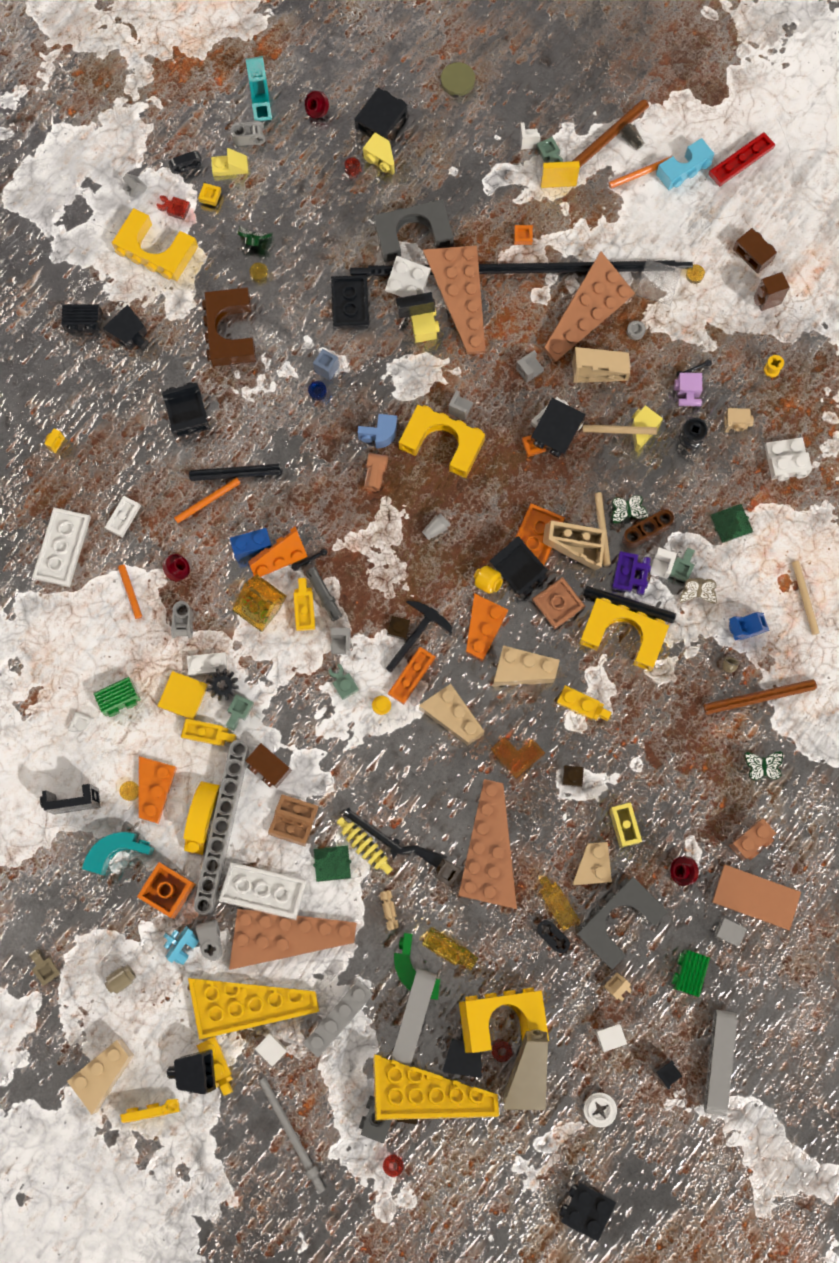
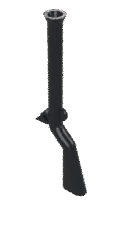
M349 807L342 815L391 848L390 852L393 860L397 854L415 853L437 869L443 858L445 859L446 857L417 845L401 847L398 839H390L351 811Z

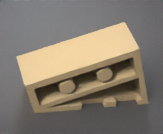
M575 347L572 360L573 383L628 381L630 376L629 353Z
M550 521L545 524L543 543L595 571L602 567L606 530Z
M503 646L493 687L554 683L560 660Z
M451 684L419 705L421 712L447 729L448 732L467 746L484 735V730Z
M122 1039L112 1043L67 1081L91 1115L99 1111L104 1100L110 1094L118 1078H120L134 1056Z

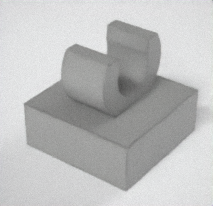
M126 173L123 177V180L126 182L123 190L129 191L131 188L129 196L135 197L138 191L144 193L147 189V186L136 175Z

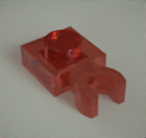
M161 195L160 199L165 203L162 205L157 203V209L160 211L167 210L168 216L185 220L191 206L190 202L173 197L170 201L166 196Z

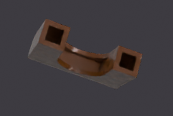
M248 287L204 292L205 299H202L203 310H206V316H203L204 326L208 328V332L205 333L206 344H209V349H206L207 359L211 360L213 367L256 362L253 337L231 340L223 338L217 332L219 323L226 316L252 312Z

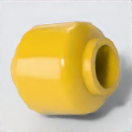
M489 566L477 569L474 574L475 586L488 594L497 592L502 586L503 579L501 573Z

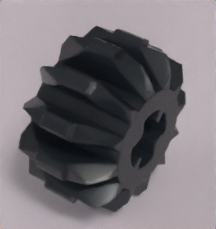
M217 668L216 676L213 673L209 674L213 680H206V683L211 685L206 690H214L211 693V697L213 698L218 694V701H221L222 695H225V699L229 700L228 693L235 696L236 694L232 689H239L237 684H233L238 681V678H232L234 675L233 671L227 675V668H224L221 674L219 668ZM221 680H225V684H227V687L224 686V688L221 689L219 684L217 683H221Z

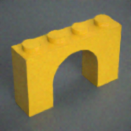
M133 208L112 241L115 253L121 257L126 256L137 265L142 264L146 266L151 272L156 271L168 280L178 281L198 248L196 238L179 231L167 250L158 254L147 253L141 249V243L152 226L149 215Z
M417 405L399 441V449L416 456L424 439L434 431L449 432L456 438L459 445L449 465V471L467 478L485 441V433L479 428L466 426L463 421L450 419L444 413L434 412L426 405Z
M597 598L579 644L597 651L608 626L616 622L629 623L636 628L640 635V647L633 665L651 672L655 666L669 625L665 624L666 622L661 619L655 618L653 620L648 618L645 613L632 612L627 606L611 604V601L606 598Z
M534 987L523 988V993L517 994L515 990L503 991V996H497V993L484 994L485 998L478 999L477 995L465 997V1001L459 1002L465 1053L492 1050L489 1019L492 1012L501 1005L512 1008L517 1014L522 1041L526 1031L532 1030L547 1032L549 1041L542 991H535Z

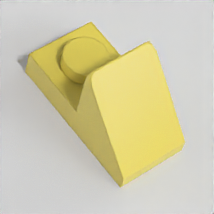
M227 148V156L211 157L213 177L248 174V160L244 154Z

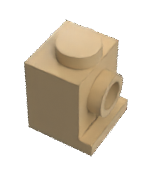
M728 408L724 415L725 433H728L730 429L744 431L748 427H752L754 418L750 413V409Z

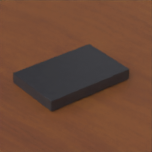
M367 275L331 276L333 329L369 327Z

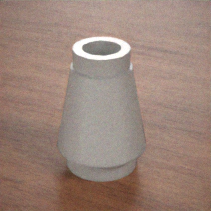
M440 513L438 516H434L422 533L430 540L446 531L450 524Z

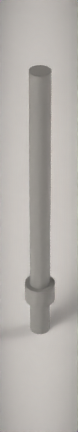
M266 1077L262 1078L258 1082L304 1165L306 1176L309 1180H312L318 1193H322L326 1188L318 1175L319 1171L316 1165L313 1166Z

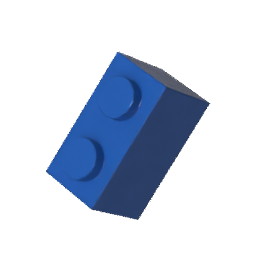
M267 528L230 538L237 562L253 558L265 548L272 547Z

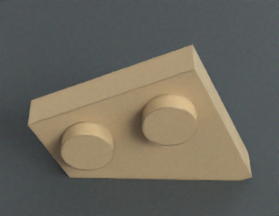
M608 842L587 844L573 880V885L611 883Z

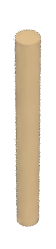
M583 425V432L657 435V427Z
M598 492L594 494L599 529L606 530L602 493ZM606 530L603 566H610L611 561Z
M794 561L792 566L812 635H817L820 632L799 561Z

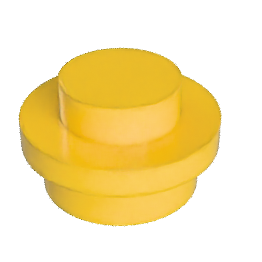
M378 696L372 702V709L378 715H385L391 709V701L386 696Z

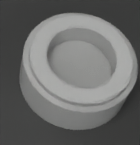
M640 321L629 323L627 327L628 337L632 340H640L645 334V325Z

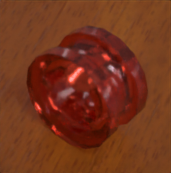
M353 157L346 159L344 163L346 174L356 176L360 172V161ZM351 164H354L355 167L351 169L349 168V165L351 166Z

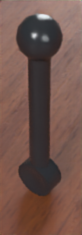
M707 359L705 363L686 371H678L676 377L678 378L679 373H690L704 366H711L712 361Z
M321 549L314 556L298 564L293 563L292 570L298 571L299 567L320 556H326L327 550Z

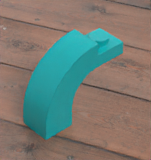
M263 56L245 58L254 120H272Z
M130 832L113 833L94 844L84 860L82 869L105 876L110 860L118 852L133 850L152 856L155 848L150 847V842L139 839L138 843H136L139 836Z

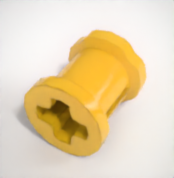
M772 355L764 367L765 375L771 378L778 376L784 366L783 358L779 355Z

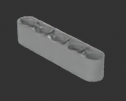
M417 969L391 1060L411 1066L437 974Z
M717 1009L714 1011L704 1099V1112L708 1114L726 1116L728 1112L737 1027L736 1012Z

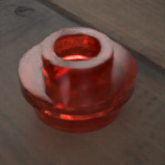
M505 1041L496 1042L492 1047L494 1059L498 1062H506L510 1059L512 1055L510 1044ZM499 1048H505L506 1053L504 1055H499Z
M398 1155L387 1156L383 1162L384 1172L390 1177H396L402 1173L404 1168L403 1160ZM391 1162L397 1164L395 1170L390 1169L389 1164Z

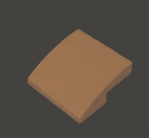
M282 794L268 835L306 847L319 806Z

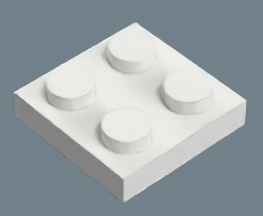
M396 256L385 291L400 297L423 294L431 268Z

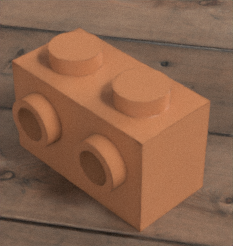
M762 818L729 844V847L741 861L747 858L752 860L759 854L757 850L760 847L764 846L766 848L774 841L772 837L776 835V832Z

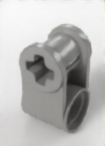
M263 122L234 123L231 126L233 143L236 146L263 144L266 140L263 135Z
M178 601L173 606L172 638L177 636L193 637V610L185 601ZM187 607V612L184 615H179L180 608Z
M217 920L197 924L196 931L202 955L211 961L218 960L222 955V946ZM211 946L216 949L213 955L208 953L211 950Z

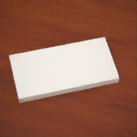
M53 508L32 576L33 579L70 587L91 519L90 515Z
M230 862L218 900L296 920L307 881Z

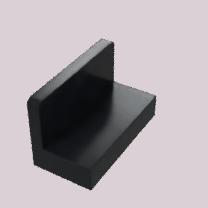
M432 292L396 298L399 318L435 312V300L433 299Z

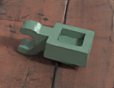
M687 548L683 559L677 557L669 576L683 582L689 579L695 564L690 563L695 550Z
M236 694L227 710L228 713L232 714L226 724L227 728L235 731L239 719L246 720L254 702Z

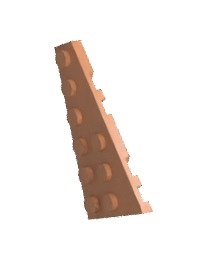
M477 246L424 249L423 254L431 268V272L449 310L452 321L456 326L466 353H485Z
M602 251L597 255L596 260L543 347V350L554 363L635 294Z
M484 779L458 896L517 910L503 783Z
M237 909L229 970L355 943L357 923L297 916L296 920L260 911Z

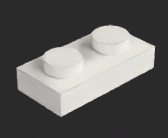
M123 496L106 524L105 529L123 538L141 505Z
M226 653L187 656L188 675L217 674V668H219L220 673H223V669L227 668Z

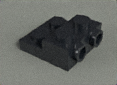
M578 1180L577 1184L573 1183L569 1190L568 1196H570L568 1203H564L559 1211L560 1221L598 1242L617 1202Z

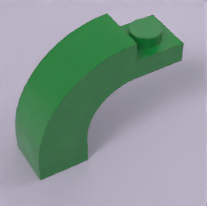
M404 933V937H400L399 949H402V953H394V965L399 979L411 991L416 975L410 959L413 934ZM436 978L430 999L438 1000L440 979Z

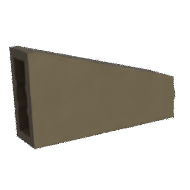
M541 1030L526 1031L503 1094L504 1109L546 1110L547 1032Z

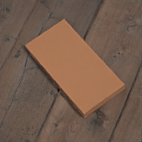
M724 864L711 903L790 931L801 892Z

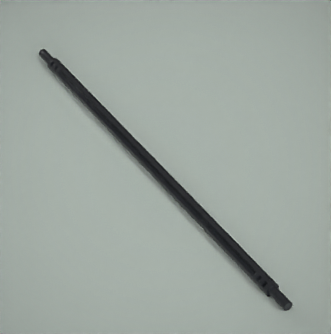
M675 260L610 262L618 272L693 269V262H675ZM594 262L478 265L479 274L588 272ZM368 265V267L350 268V275H368V277L390 276L393 265Z

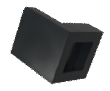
M669 1058L652 1070L664 1088L668 1090L672 1088L670 1085L682 1077L675 1067L674 1061Z

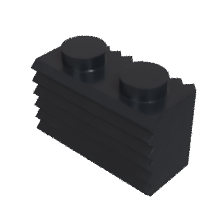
M99 304L62 305L61 325L65 331L69 333H77L78 331L95 333L96 331H101L102 309Z

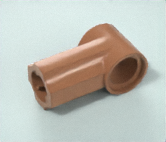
M369 453L364 484L365 489L374 492L380 491L383 473L386 472L388 463L387 455Z

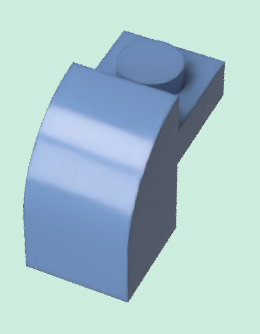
M379 414L377 428L358 426V440L366 443L375 441L376 448H384L390 445L395 439L397 432V416Z

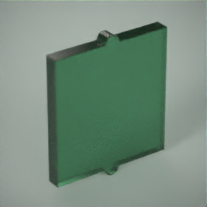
M742 504L710 515L715 526L714 530L717 531L722 543L753 533L748 520L749 516H746Z
M348 845L314 849L315 863L313 867H315L316 882L351 879L350 864L352 861L349 859Z

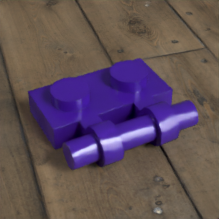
M620 551L612 589L631 593L632 587L636 586L638 587L637 594L644 595L645 589L648 587L647 577L651 571V558L644 557L643 562L640 563L637 562V554ZM636 570L641 571L639 579L634 578Z

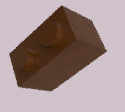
M753 228L742 235L733 247V250L757 274L773 262L777 254L773 245L768 244L762 235Z
M783 272L761 280L754 295L755 304L760 307L761 311L782 304L790 288Z
M262 743L245 760L249 764L247 768L255 775L257 773L263 776L262 781L268 787L273 785L277 788L292 771L290 767Z

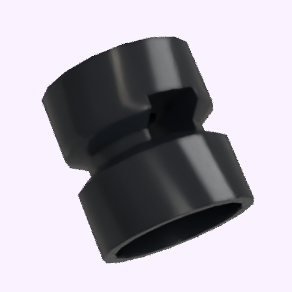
M700 418L687 420L679 436L680 444L689 450L699 448L707 435V424Z

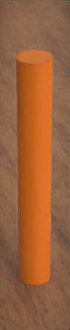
M123 564L118 566V570L135 619H139L143 616L126 566Z

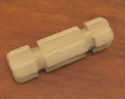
M390 890L380 893L381 901L384 902L382 906L385 920H388L386 923L387 929H398L399 924L398 920L395 919L397 915L394 901H391L393 898L392 892Z

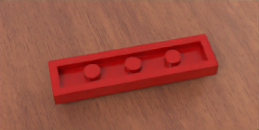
M763 132L712 168L708 175L720 187L774 149L776 144Z

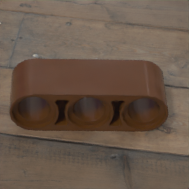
M664 509L629 527L623 535V545L626 548L632 549L667 531L674 520L673 513L670 510ZM660 518H666L669 523H662ZM643 527H651L652 532H646ZM633 535L636 537V540L630 541L627 536Z

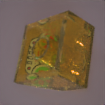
M256 574L244 583L232 611L263 632L280 611L287 596Z

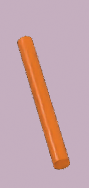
M672 156L608 182L609 188L612 189L657 170L661 163Z
M236 477L175 516L174 519L177 523H180L241 484Z

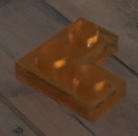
M506 737L502 738L490 749L515 779L521 776L545 754L533 738L518 751Z

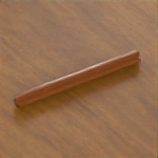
M644 99L637 103L573 161H579L580 167H582L649 108L647 100Z
M814 679L707 703L703 705L705 714L708 715L817 689V684Z

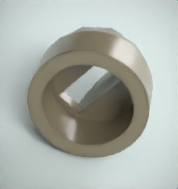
M729 656L725 657L722 663L723 670L727 673H733L739 666V661Z

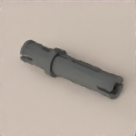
M312 567L308 569L305 573L318 594L322 607H325L331 621L338 620L339 617H342V613L335 603L334 596L332 597L317 568Z

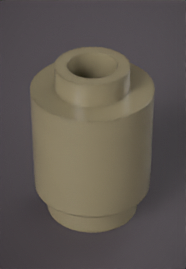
M127 964L106 977L107 982L104 984L110 993L118 994L133 983L136 975Z

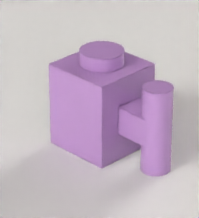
M679 373L678 378L674 380V391H677V397H685V399H678V406H701L702 400L694 398H699L702 392V373Z

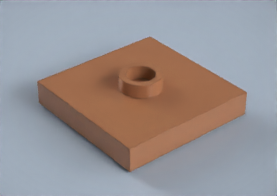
M563 577L532 598L534 604L554 630L586 607Z

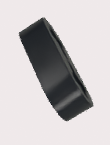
M192 151L172 158L168 165L173 174H180L201 166L203 160L198 151Z
M544 920L538 924V935L556 953H565L569 949V939L551 921ZM549 924L551 926L549 930L553 934L552 937L547 933L544 935L541 933L543 930L542 925L547 926ZM554 937L558 940H565L564 949L556 948L557 942L553 939Z

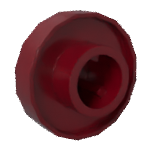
M321 91L310 92L305 98V110L312 118L324 117L329 109L327 96Z
M171 554L163 561V571L172 581L181 582L190 574L189 563L182 555Z
M680 856L673 860L670 873L675 883L681 886H688L696 882L699 868L693 858Z

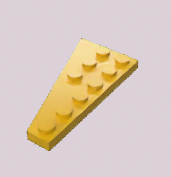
M188 978L199 1040L320 1012L316 991Z
M376 1054L373 1055L375 1120L485 1118L499 1116L498 1094L477 1087L461 1084V1082L443 1078V1076L401 1064L395 1060L385 1059Z

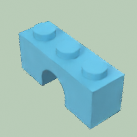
M701 138L687 147L685 158L688 160V163H680L672 156L658 166L656 175L668 190L673 187L677 188L687 178L691 179L700 170L710 167L715 153Z

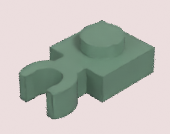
M553 137L536 144V148L544 162L547 160L550 162H563L562 157L558 156L560 155V149Z
M337 664L340 669L339 672L333 673L329 669V674L332 678L337 679L333 682V685L342 700L359 691V688L349 673L343 675L342 665Z

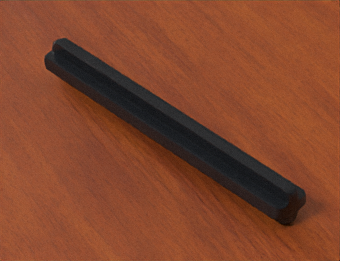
M280 464L190 470L189 478L191 481L280 475L282 469Z
M586 586L583 596L590 599L606 598L611 601V604L617 606L624 605L630 611L642 612L649 617L661 619L668 623H674L676 619V613L589 586Z

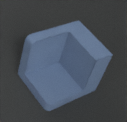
M325 349L321 350L313 362L314 371L329 381L340 367L338 357Z

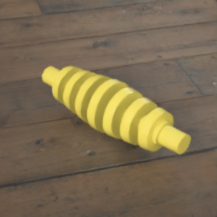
M343 817L337 821V824L343 830L341 832L342 835H349L346 838L348 843L354 840L351 847L354 849L358 845L360 846L356 853L359 855L365 851L361 858L366 860L370 856L371 859L368 863L372 865L375 862L374 868L376 870L382 869L387 875L393 870L387 862L388 857H381L383 851L381 849L378 852L375 851L378 848V844L375 843L370 846L374 840L372 837L365 841L364 839L368 834L363 832L359 835L362 829L357 827L354 830L355 823H348Z

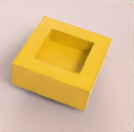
M203 183L198 197L199 202L216 206L221 194V187Z
M54 428L46 436L44 444L50 451L56 453L65 437L59 430Z

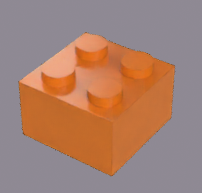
M158 862L137 897L168 917L175 919L196 886V883L165 864Z

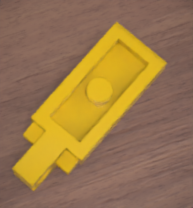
M298 578L299 589H294L295 593H293L296 631L316 630L312 588H307L306 578Z
M566 685L557 701L558 705L590 720L594 719L597 721L599 717L608 721L612 713L604 709V704L600 703V701Z
M185 719L181 734L182 739L216 746H224L225 742L232 743L237 740L235 734L228 733V728L191 719Z
M214 1036L196 1045L199 1052L209 1049L213 1051L216 1088L220 1087L224 1096L233 1092L229 1081L233 1080L232 1072L217 1037Z
M167 1099L165 1104L160 1107L159 1103L146 1105L147 1109L140 1111L138 1107L126 1109V1113L120 1114L122 1123H130L180 1112L179 1099Z

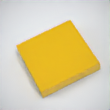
M579 161L543 163L541 188L576 186L580 168Z
M172 671L157 707L194 720L207 691L206 688L209 685Z

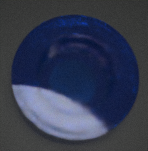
M315 381L309 385V396L313 400L320 401L326 397L327 389L323 382Z

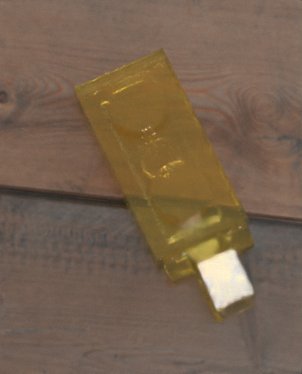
M547 876L539 879L543 890L540 891L542 898L561 930L565 931L579 922L580 919L556 882L551 884Z
M431 927L422 943L423 946L455 966L459 964L472 970L478 960V957L468 949Z

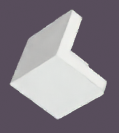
M524 122L520 123L521 150L536 148V144L540 142V133H538L537 129L525 130Z
M659 547L650 573L668 579L677 553Z
M620 1024L595 1031L601 1051L603 1052L627 1044Z
M269 1033L255 1048L271 1066H274L288 1051L272 1033Z

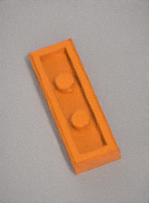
M419 647L388 692V695L404 705L436 656Z

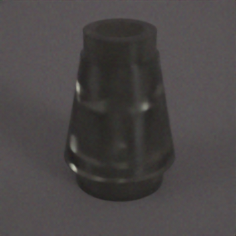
M628 123L621 129V138L636 150H639L645 144L635 125Z

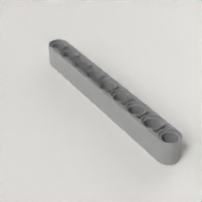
M242 740L233 741L228 751L194 901V909L201 915L211 914L216 904L247 762L245 760L249 757V747ZM237 746H244L242 754H235ZM238 764L240 770L235 774L231 773V767ZM234 783L236 786L235 790L232 793H227L226 787ZM231 803V809L228 812H223V804ZM226 822V830L219 832L217 829L218 824ZM221 841L222 849L215 852L213 849L214 843ZM212 861H217L218 863L215 871L209 870V864ZM211 880L213 882V889L206 891L204 884ZM204 900H207L209 903L206 911L200 909V903Z

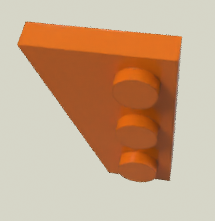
M295 526L290 529V533L284 538L282 536L276 540L277 543L272 547L265 548L248 561L255 579L308 557Z
M474 593L466 648L467 654L484 661L508 613V609Z
M139 756L140 819L159 824L177 767Z

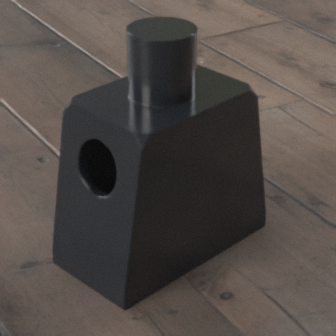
M128 305L103 327L108 338L128 350H132L136 345L143 350L149 344V341L144 338L147 335L145 326Z
M461 1029L460 1039H451L442 1072L482 1078L481 1052L465 1053L463 1031Z
M212 1049L182 1056L174 1060V1066L168 1067L167 1077L176 1080V1088L178 1090L207 1094L216 1089Z

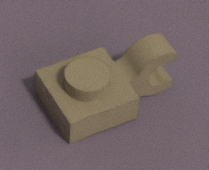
M35 949L29 954L37 965L32 971L43 986L62 974L52 958L44 959L39 949Z

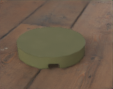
M461 62L451 63L443 69L441 86L449 95L464 96L474 88L475 73L467 64Z

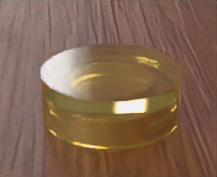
M263 263L253 264L250 267L251 278L256 282L264 281L268 277L267 267Z
M697 264L688 268L686 272L687 280L693 284L700 283L705 275L704 268Z
M133 781L124 782L120 787L121 797L126 801L136 800L139 797V785Z

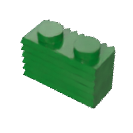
M126 677L93 693L101 713L109 717L119 714V710L123 708L129 709L136 706L137 702L141 700L130 677Z
M684 950L683 953L680 952L677 959V964L680 966L678 972H674L671 984L674 985L673 989L699 997L710 957L690 950Z

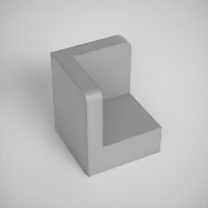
M535 350L517 361L516 370L526 383L544 372V368L536 359L537 353Z
M456 390L449 403V414L465 421L473 406V402L460 397V391Z
M331 628V653L350 655V628Z
M721 918L713 937L739 947L747 928L726 918Z

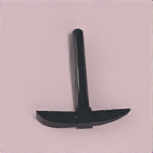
M407 601V604L424 614L425 618L391 660L386 670L393 672L430 622L434 621L452 636L450 623L432 607L415 601Z

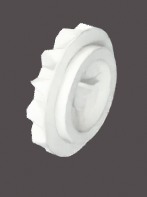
M599 1092L590 1095L585 1101L584 1115L593 1126L606 1127L615 1120L617 1107L615 1101L609 1095ZM595 1102L600 1106H606L603 1110L605 1118L599 1113L593 1114L597 1109Z

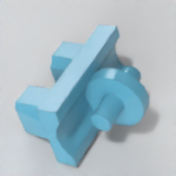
M185 926L180 935V932L175 929L171 935L165 933L163 936L167 939L164 947L166 949L170 948L165 957L171 963L175 961L183 965L189 956L181 950L183 946L187 944L194 949L199 942L198 937L188 926Z

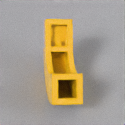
M203 781L198 785L186 821L183 838L185 839L184 851L200 855L204 854L208 827L213 810L217 804L220 785Z

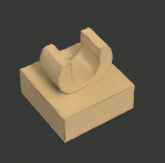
M618 972L603 986L617 1000H624L621 995L625 991L631 993V984Z

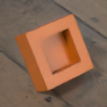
M515 225L514 245H532L533 225Z
M532 435L522 438L527 457L546 451L545 447L540 449L533 445L534 442L531 441Z

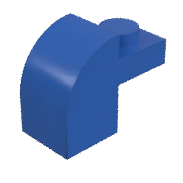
M755 612L744 617L735 616L729 618V629L735 641L770 631L762 612Z

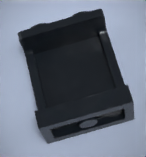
M377 88L355 117V129L370 138L374 133H377L388 140V134L402 115L406 117L408 114L407 104L402 99L392 96L388 91Z
M189 382L181 387H170L166 391L161 392L169 416L171 432L175 439L210 429L198 383Z
M551 398L531 436V441L534 442L533 445L540 449L545 447L555 457H565L580 425L583 424L586 418V414Z
M519 536L490 560L494 568L501 573V576L519 596L522 594L524 596L528 595L533 590L532 586L537 581L540 584L548 577L546 573L549 570L545 568Z
M83 784V797L57 800L56 794L45 790L42 791V796H40V805L44 811L54 815L101 808L99 788L91 784Z

